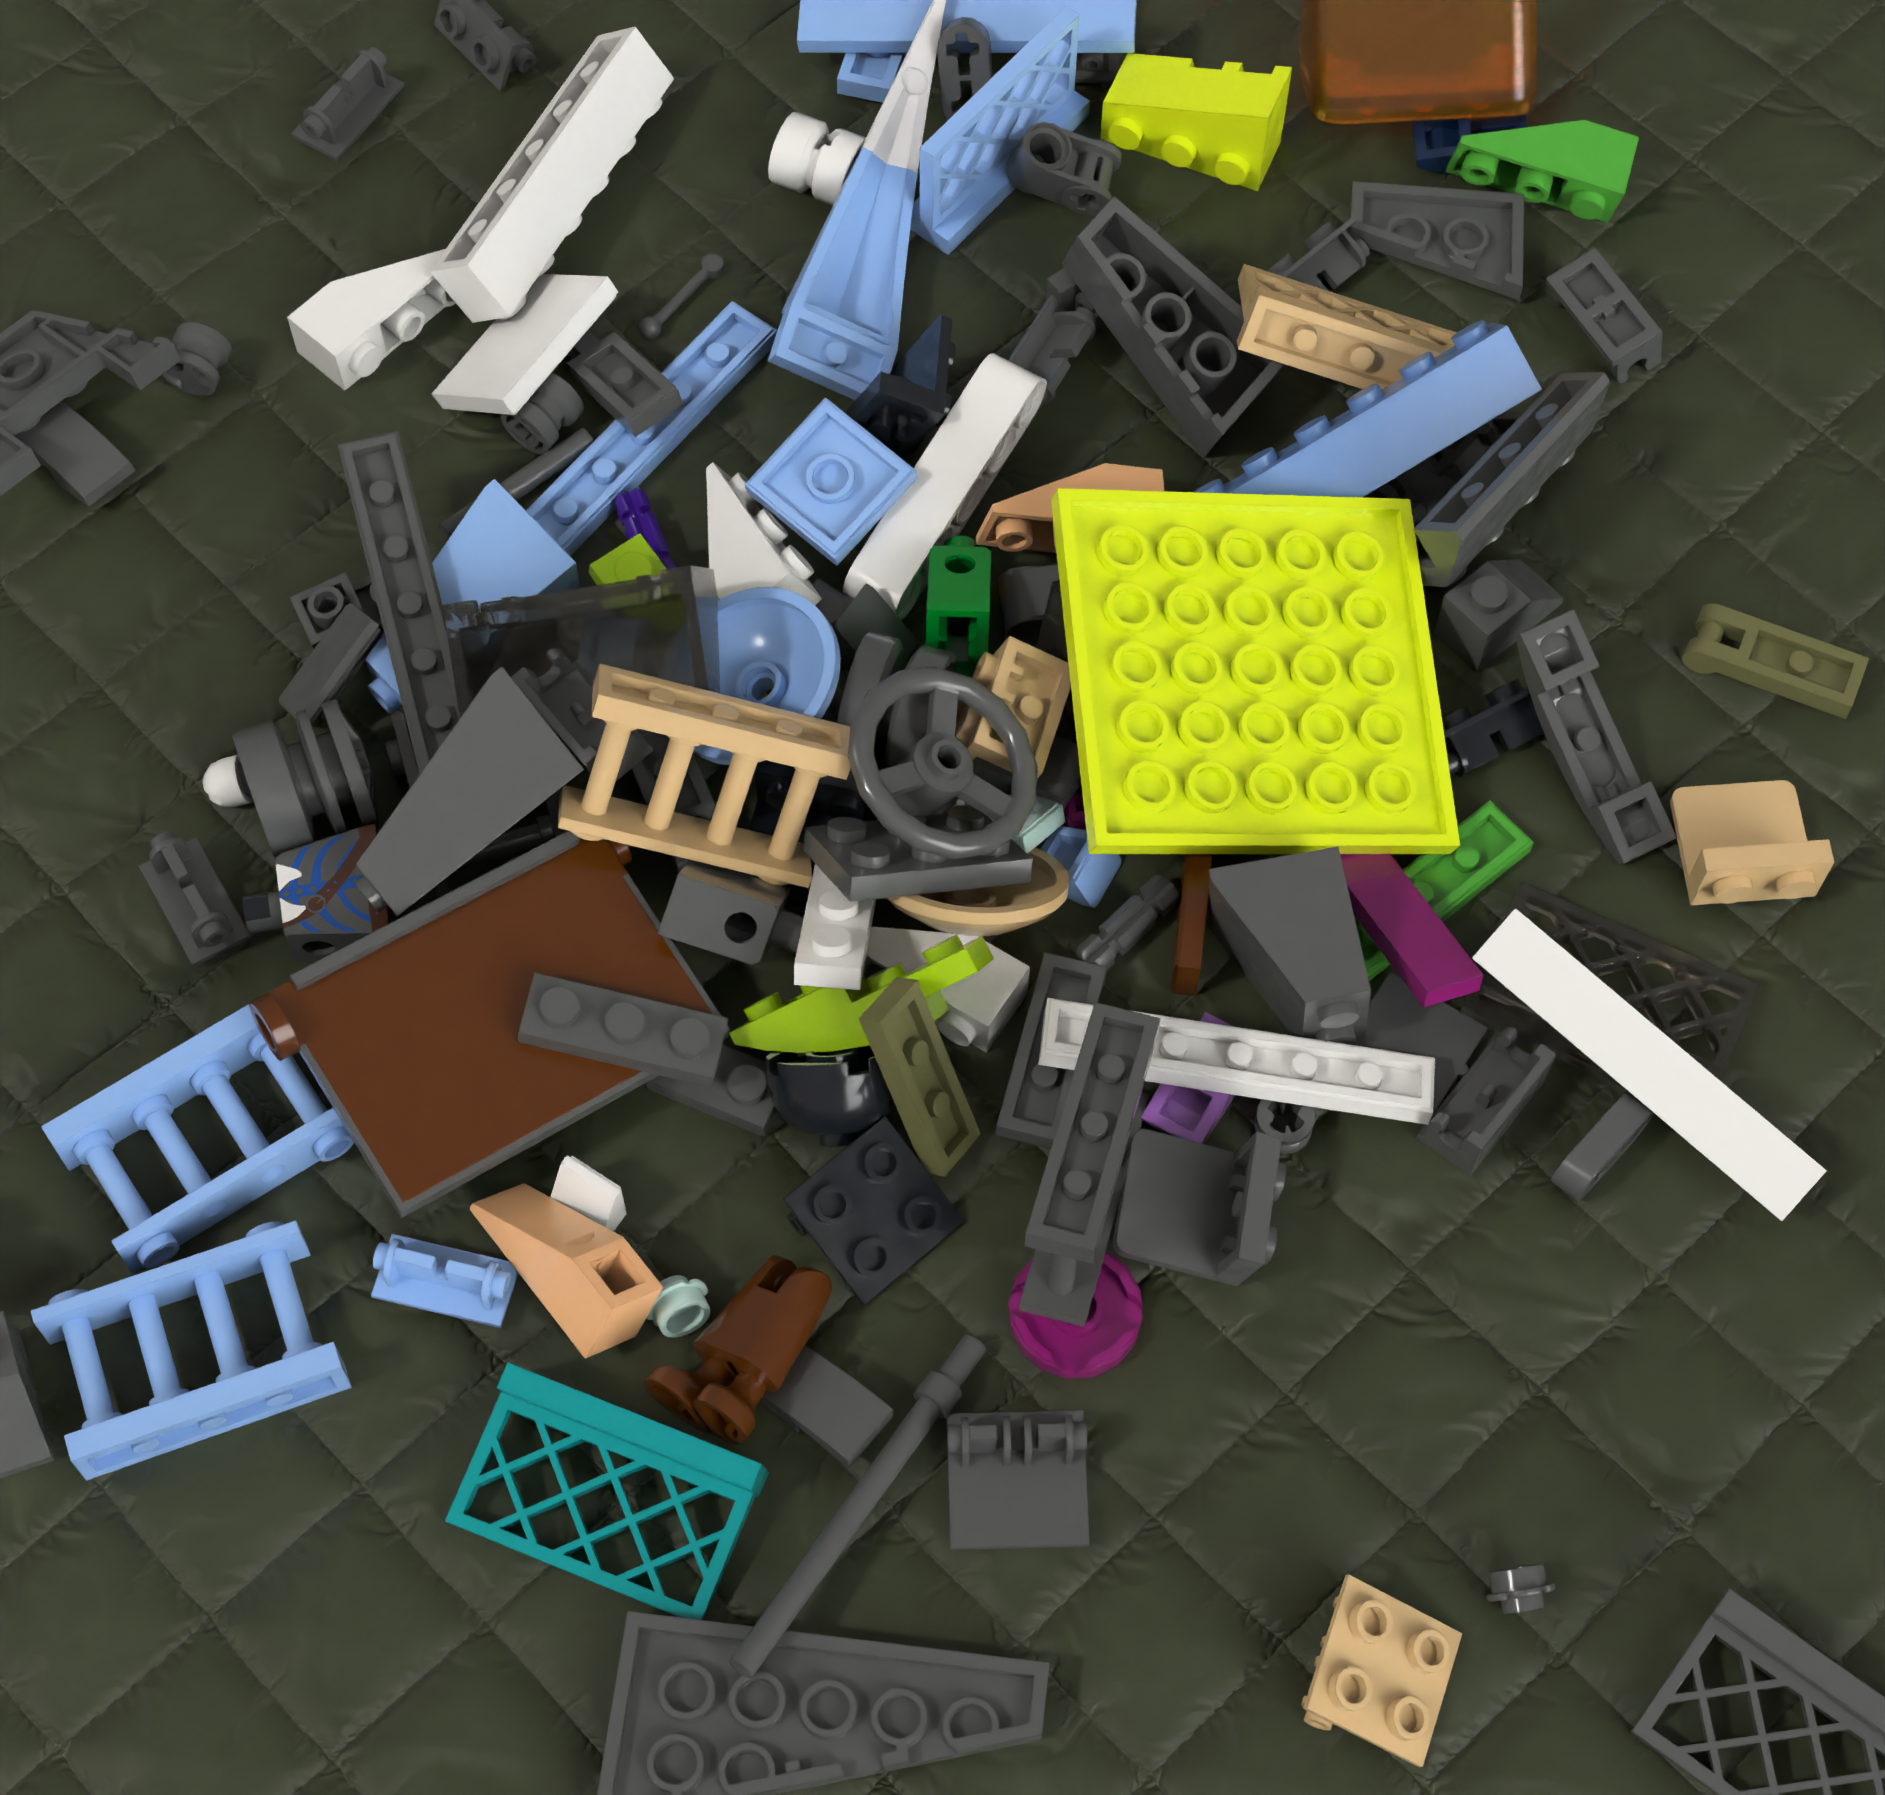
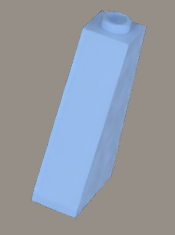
M495 479L484 487L432 562L460 675L478 662L483 666L501 652L498 648L523 627L528 626L530 628L580 587L576 562ZM383 633L365 659L373 681L367 687L376 701L389 714L392 715L399 709L405 716L385 633Z

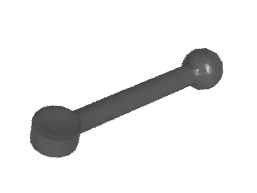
M717 254L705 255L701 260V270L653 317L647 316L641 319L638 327L640 334L647 339H654L659 336L661 325L708 278L716 279L722 276L724 273L723 258Z

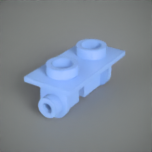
M391 1234L389 1243L379 1242L374 1253L373 1268L379 1269V1273L371 1297L501 1328L518 1272L510 1261Z

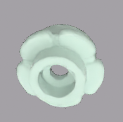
M676 1275L660 1282L664 1288L648 1314L647 1319L653 1320L654 1325L659 1327L663 1335L671 1338L682 1337L696 1331L707 1321L710 1315V1307L704 1297L708 1293V1288L703 1281L699 1279L688 1281L686 1277Z

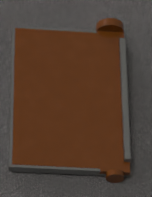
M567 831L290 975V981L249 1002L254 1021L276 1058L282 1061L297 1052L301 1054L400 1218L409 1215L659 1076L519 1043L518 1032L534 972L721 1016L672 940L657 934L661 923L623 867L632 861L628 845L606 839L589 841L577 837L571 831ZM728 1025L726 1027L724 1039L729 1037L730 1028L728 1027Z

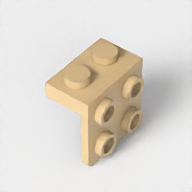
M1775 780L1680 787L1673 792L1670 799L1690 905L1815 897L1834 864L1829 839L1807 841L1796 788L1789 781Z

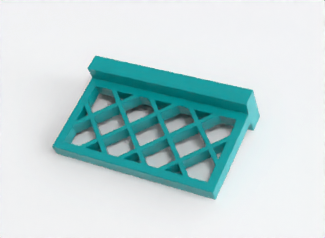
M507 1362L497 1385V1389L501 1393L445 1522L676 1617L705 1620L755 1497L759 1498L769 1472L759 1462ZM511 1413H514L536 1423L545 1447L512 1462H508L500 1438ZM548 1427L567 1434L569 1437L554 1443ZM583 1442L597 1446L608 1473L571 1488L558 1453ZM610 1452L633 1462L616 1468ZM493 1454H495L499 1467L486 1472ZM549 1458L562 1493L526 1508L513 1473ZM647 1467L661 1472L671 1498L634 1514L621 1478ZM504 1477L517 1512L491 1524L469 1516L468 1512L478 1489ZM673 1477L696 1487L679 1494ZM612 1483L626 1518L589 1534L576 1498ZM709 1493L735 1502L724 1529L698 1540L684 1504ZM567 1503L580 1538L554 1550L540 1545L530 1518ZM675 1508L689 1544L652 1560L639 1524ZM521 1523L527 1539L505 1531V1529ZM630 1528L644 1564L617 1576L603 1571L593 1544ZM717 1544L708 1566L702 1550ZM584 1548L591 1565L567 1555ZM694 1554L703 1576V1581L691 1607L667 1597L657 1569ZM648 1574L654 1591L630 1581Z

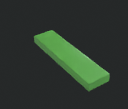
M1490 800L1458 825L1460 846L1453 853L1421 854L1403 869L1404 873L1442 922L1530 853L1534 842ZM1355 917L1368 979L1371 981L1391 964Z

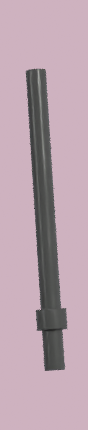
M964 1335L939 1371H930L914 1392L913 1397L916 1403L730 1658V1665L741 1675L747 1678L754 1676L938 1418L946 1419L962 1397L960 1387L986 1352L985 1346L977 1338L971 1335Z

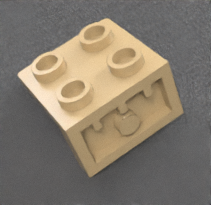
M1009 636L994 654L985 652L982 655L972 678L1003 699L1026 730L1038 766V778L1043 773L1071 688L1069 664ZM958 700L955 738L967 748L972 761L977 756L1012 772L1005 745L985 717Z

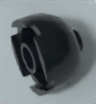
M870 1045L832 1052H806V1055L798 1057L797 1053L772 1051L766 1056L767 1078L772 1102L782 1119L799 1132L819 1135V1144L822 1146L837 1147L849 1145L858 1137V1131L870 1128L883 1116H887L894 1104V1100Z

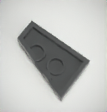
M1352 182L1349 219L1354 215L1358 218L1348 230L1352 238H1361L1369 249L1520 300L1523 288L1524 194Z

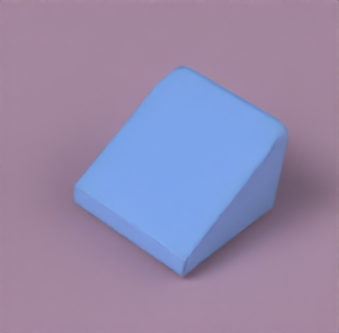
M1060 826L1049 835L1040 849L1057 859L1067 870L1069 875L1067 898L1090 908H1095L1098 905L1122 862L1119 854H1089L1086 830Z

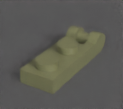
M1706 604L1701 607L1695 622L1698 634L1695 638L1688 641L1682 656L1684 665L1694 672L1701 674L1716 672L1844 719L1847 718L1853 706L1869 658L1719 604ZM1729 638L1740 642V645L1736 649L1722 644L1721 641Z

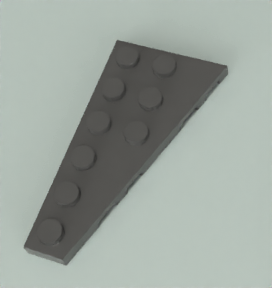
M627 1611L597 1795H777L1039 1741L1042 1738L1050 1663L786 1630L754 1676L747 1678L737 1672L730 1665L729 1660L754 1626Z

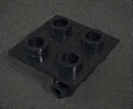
M883 1116L782 1199L792 1211L787 1215V1218L793 1228L802 1236H805L807 1233L811 1236L863 1305L964 1222L963 1218L886 1116Z

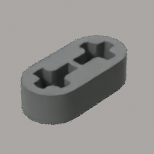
M961 17L952 20L945 26L938 41L937 55L942 108L947 120L963 106L955 105L954 102L961 98L964 89L963 81L971 80L972 95H974L994 76L991 41L988 31L982 23L973 18ZM958 33H967L968 41L978 43L979 47L972 50L970 55V68H962L960 51L950 49L949 45L955 43Z
M1626 1091L1569 1153L1552 1176L1551 1182L1574 1201L1579 1202L1635 1141L1650 1122L1654 1113L1630 1092Z

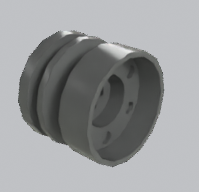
M336 699L321 704L330 730L329 732L315 736L306 709L296 712L299 741L289 745L286 744L278 727L272 720L232 732L235 747L254 804L275 859L282 852L315 842L312 817L325 814L337 835L347 832L340 808L354 803L362 826L371 824L379 826L376 816L377 787L357 729L355 730L342 713Z

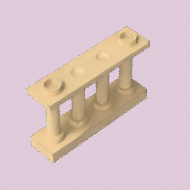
M599 664L593 683L592 717L604 720L606 725L586 790L565 785L561 789L559 795L558 828L571 831L577 837L589 841L606 839L756 875L763 881L773 885L794 884L809 888L812 879L811 858L803 851L804 843L798 842L820 778L828 775L847 780L851 769L848 760L850 726ZM637 729L667 735L670 738L649 805L611 797L631 731ZM702 744L731 751L733 754L711 821L674 812L694 748ZM764 760L792 766L796 769L773 836L736 827L757 763Z

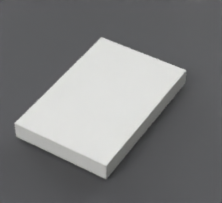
M542 274L537 277L526 293L527 300L523 308L509 319H496L432 392V395L443 409L516 415L615 299L618 290L608 276Z

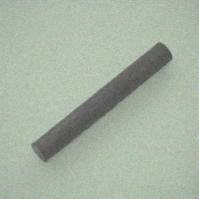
M581 428L499 484L517 501L572 464L594 440L587 430ZM475 500L438 524L439 531L446 541L453 534Z

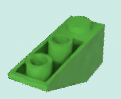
M1588 120L1464 135L1461 137L1447 165L1446 172L1460 176L1473 185H1489L1511 193L1524 194L1525 201L1532 203L1543 202L1571 211L1572 214L1582 219H1597L1608 223L1625 195L1639 136Z

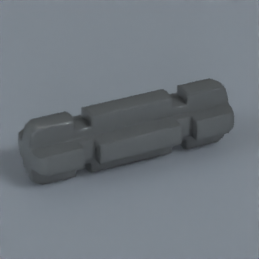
M1161 874L1153 875L1139 888L1141 891L1139 896L1132 895L1098 927L1100 930L1098 935L1091 934L1077 947L1075 959L1105 966L1108 971L1116 963L1114 961L1116 956H1123L1157 924L1155 921L1157 917H1164L1177 905L1179 900L1177 887Z

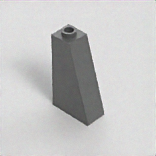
M503 667L499 668L489 677L356 863L364 875L354 883L378 913L389 905L397 916L584 770Z

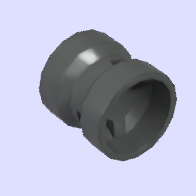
M551 373L516 415L501 414V420L505 429L515 441L527 450L542 455L558 441V431L561 426H570L583 413L584 405L578 393L569 383L558 375Z

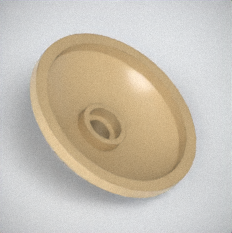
M1034 848L1028 853L1033 859L1031 883L908 895L887 899L903 913L934 929L964 936H993L1034 924L1057 910L1067 899L1069 875L1065 867L1057 859L1038 848Z

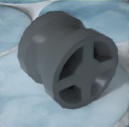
M194 322L182 323L178 325L172 339L181 360L164 372L162 376L175 388L196 396L211 395L214 393L220 380L217 370L227 364L232 353L231 344L222 334L206 325Z

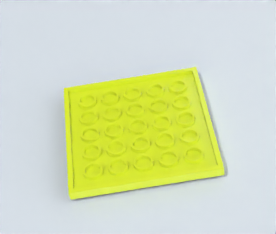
M1058 488L1051 498L1089 854H1298L1337 846L1339 847L1340 854H1451L1460 846L1410 499Z

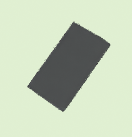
M350 603L346 605L280 695V705L295 719L296 712L306 709L311 726L318 727L325 717L321 704L337 700L383 635V625L356 605Z

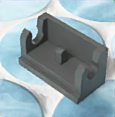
M1596 248L1546 278V285L1551 290V298L1559 308H1565L1611 365V373L1619 383L1627 381L1629 377L1628 369L1638 360H1640L1647 371L1661 363L1663 331Z
M550 649L547 655L553 665L546 674L537 677L533 671L522 667L511 678L555 734L591 774L606 725L604 720L592 717L594 680L577 660L572 664L560 649ZM637 730L631 731L616 781L654 751Z
M1513 1027L1505 1028L1496 1041H1491L1432 1115L1429 1124H1425L1417 1135L1419 1141L1468 1176L1473 1174L1543 1085L1556 1056V1053L1543 1044L1537 1046L1531 1054L1522 1051L1514 1042L1517 1038V1030Z

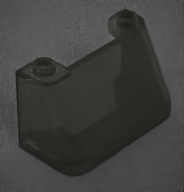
M690 565L659 570L660 576L643 575L637 576L634 580L527 597L511 596L501 598L502 600L480 603V605H478L477 600L443 605L460 718L489 677L499 668L503 667L510 677L522 667L533 671L537 677L543 676L553 665L548 659L547 652L555 648L560 649L572 664L577 660L593 680H595L599 664H604L720 693L718 596L714 570ZM637 729L639 733L651 732L647 730Z

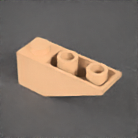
M1104 463L994 503L976 535V545L994 546L1009 552L1032 550L1056 553L1051 498L1058 488L1164 491L1163 470Z
M525 1183L472 1203L469 1209L585 1359L637 1336L664 1287L623 1236Z

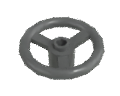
M937 667L900 670L870 688L851 719L848 760L859 795L883 827L913 848L950 859H961L989 855L1019 835L1036 803L1038 766L1024 727L1003 699L969 676ZM930 693L926 736L920 739L894 766L879 770L874 756L876 727L889 706L907 695ZM958 700L985 717L1003 741L1012 767L1011 797L973 774L971 755L963 743L955 738ZM957 797L994 821L981 830L952 833L927 826L915 817L933 815L939 812L950 800Z

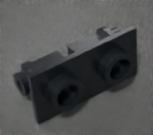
M1515 679L1485 694L1489 706L1472 715L1467 705L1442 716L1450 776L1456 774L1462 777L1468 774L1469 771L1500 756L1490 737V734L1496 732L1505 752L1544 734L1528 687L1523 688L1519 679Z

